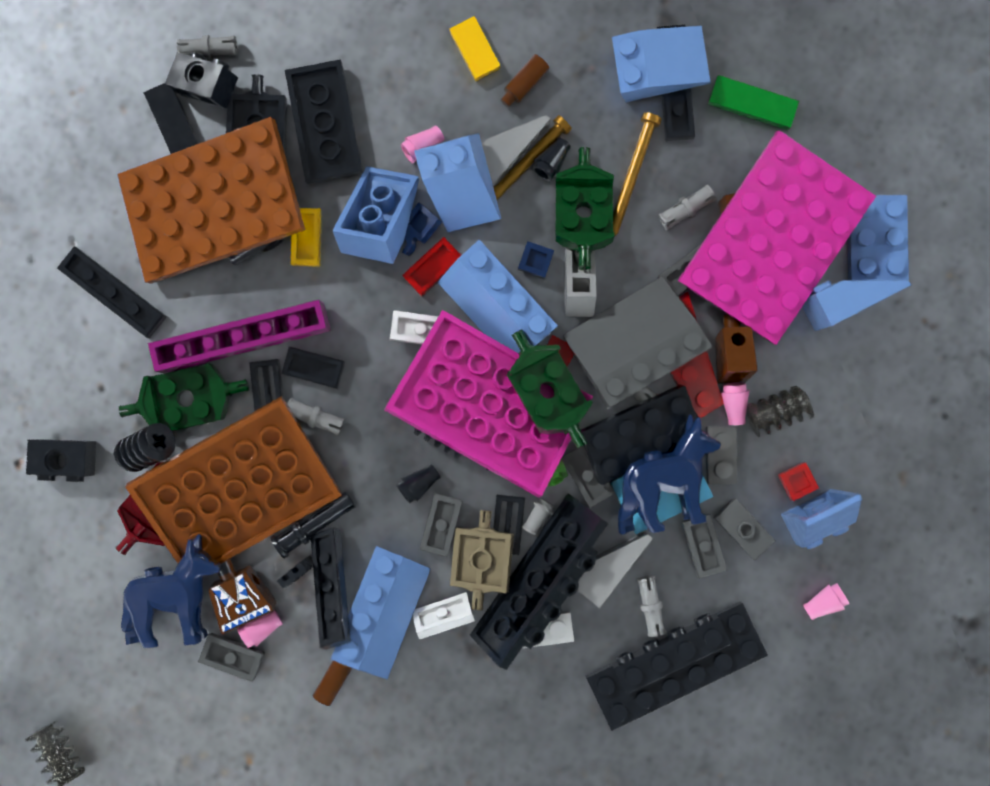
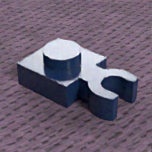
M420 202L411 211L404 239L407 245L402 252L407 256L414 253L418 240L425 244L442 223L436 215Z

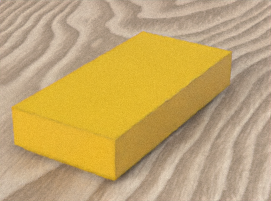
M475 16L449 28V32L475 82L501 69Z
M300 208L305 231L291 235L290 265L321 267L322 210L320 208Z

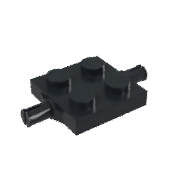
M252 74L251 91L231 95L227 105L226 133L272 117L276 120L285 153L287 98L285 95H270L263 92L264 76Z

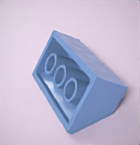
M480 240L462 254L438 281V284L484 334L517 353L521 350L511 336L515 332L522 329L530 345L534 347L538 346L558 326Z
M376 546L348 614L351 642L335 647L331 660L359 671L388 679L431 569Z

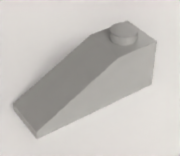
M547 115L490 137L482 143L493 188L547 130L551 118Z
M565 247V317H594L597 298L595 250L591 253V269L585 270L584 261V269L581 270L578 268L579 253L576 250Z
M643 532L596 555L595 566L592 570L582 575L578 581L579 587L577 591L600 608L653 538Z

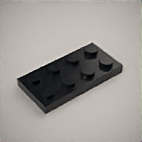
M341 59L285 70L305 182L311 184L362 174L363 170Z
M680 384L581 429L586 441H588L584 448L600 485L623 476L629 465L643 459L646 452L661 451L662 455L673 453L676 445L685 433L688 416L692 415L694 421L697 419L684 385Z

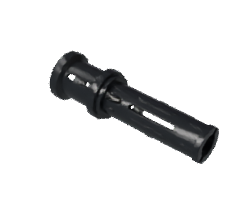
M344 492L342 496L328 503L303 521L293 522L291 527L280 535L271 536V542L281 557L285 559L289 556V552L301 544H308L311 536L345 513L356 508L350 496Z

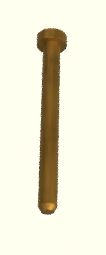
M645 112L641 118V122L644 125L613 212V232H615V236L619 233L654 128L659 127L662 121L661 117L652 113Z
M557 115L553 120L555 125L494 187L497 200L534 163L535 158L545 151L562 133L567 135L572 130L564 118Z

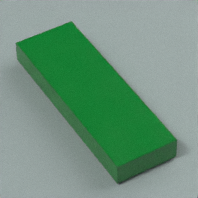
M720 75L716 77L708 101V105L786 130L791 128L799 104L798 100Z

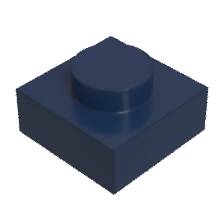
M527 241L518 270L545 279L555 250Z

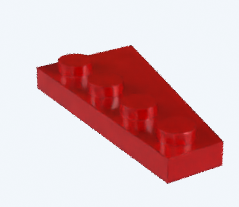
M686 292L678 298L697 321L689 293ZM707 351L669 373L677 386L681 384L686 387L697 418L704 417L724 404Z

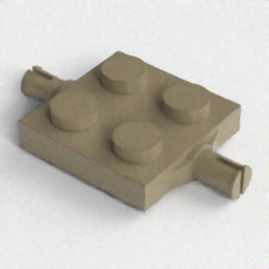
M480 510L479 527L473 529L455 528L450 586L463 587L473 592L472 610H483L484 593L491 591L509 592L514 534L498 532L490 528L492 513L490 510Z

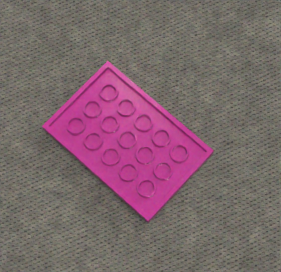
M779 130L774 134L678 279V282L746 327H751L752 331L773 345H777L814 290L813 288L816 287L876 196Z
M444 310L441 311L385 408V411L538 498L542 497L571 441L569 433L566 435L564 432L541 434L506 375L519 358V354ZM546 384L540 386V393L543 397L553 398L554 391L551 386ZM581 390L586 401L592 400L593 396Z

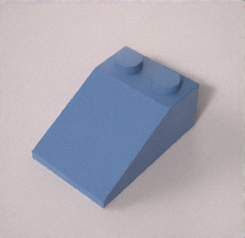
M702 26L639 30L612 37L620 93L625 102L711 84Z
M479 133L414 151L422 181L447 232L502 219Z
M366 166L333 229L340 252L393 264L405 239L419 177Z
M830 280L813 288L814 290L802 308L814 331L831 327L911 286L909 280L840 281L832 285Z
M830 489L782 513L781 516L795 544L803 548L812 549L821 545L823 538L831 534L838 536L849 530L848 526L857 521L862 498L858 493Z

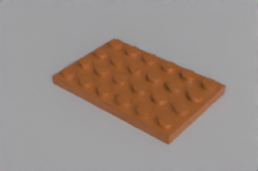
M272 117L117 174L145 283L152 284L305 231L276 120Z
M282 396L131 480L125 486L177 563L185 554L188 540L191 539L194 542L198 534L202 536V550L220 562L226 558L234 557L342 496L339 487Z

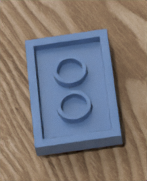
M875 195L876 198L847 239L848 281L909 280L907 195Z

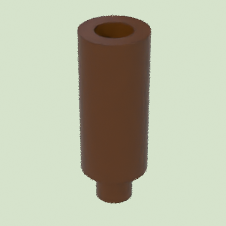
M534 54L504 88L506 94L500 99L506 107L509 108L514 101L519 103L549 70L545 60Z
M333 660L314 691L313 698L323 705L331 706L352 668Z

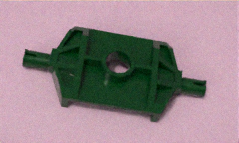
M581 147L578 150L579 164L556 174L555 241L563 247L576 250L579 253L578 268L583 270L585 261V270L591 269L592 251L605 248L613 242L615 232H613L614 175L591 165V149L586 147L584 155V147ZM580 207H587L591 210L592 214L584 218L580 217L576 210Z
M522 329L515 332L511 336L521 351L518 353L519 358L506 375L541 434L564 432L566 435L569 433L577 449L584 446L588 441H586L581 430L578 428V423L583 419L593 402L591 399L586 401L558 353L561 349L560 346L539 345L533 347V345H530ZM543 384L551 386L554 391L553 398L543 397L540 393V386Z
M212 363L155 376H144L138 401L132 404L120 405L119 411L124 412H119L122 418L139 414L148 425L161 423L172 431L224 420L228 410L229 397L232 394L249 391L248 386H242L248 383L246 379L231 383L226 382ZM186 390L190 391L194 397L193 403L188 407L183 406L180 402V396Z

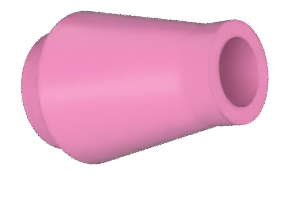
M435 125L428 130L405 137V141L400 146L406 158L413 164L417 162L415 150L440 144L445 138L441 130Z
M744 382L723 384V391L720 392L728 417V425L746 424V411L750 390L747 389Z
M838 583L832 586L828 584L803 606L811 620H814L818 617L845 610L844 606L850 603Z
M274 609L272 612L238 627L237 631L247 648L254 645L257 647L273 631L283 625V622Z

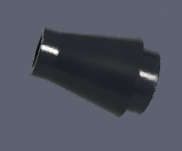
M558 137L553 144L534 159V166L532 167L534 173L545 181H551L552 178H556V174L560 172L566 155L571 149L570 144L563 138Z
M430 464L421 470L400 478L401 482L396 486L410 504L414 500L418 502L441 477L434 466Z

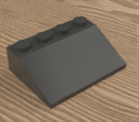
M663 277L653 281L563 335L607 410L712 348L695 318Z

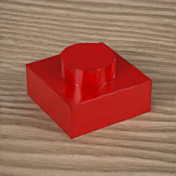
M802 462L778 474L790 501H795L819 489L806 462Z

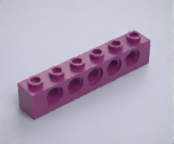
M315 300L148 343L154 371L165 374L331 331L325 304L320 300Z

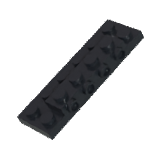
M569 493L510 576L509 592L498 593L470 634L475 642L502 669L507 670L523 646L532 649L533 646L543 641L545 636L544 630L550 621L556 620L561 615V606L566 598L577 592L579 587L578 581L582 575L592 570L595 566V557L598 551L593 548V545L609 523Z
M740 601L713 615H710V613L703 614L694 619V624L686 628L678 626L668 632L669 636L659 641L657 638L651 639L642 644V649L634 653L626 651L618 655L615 662L586 675V679L611 731L768 656L743 603Z

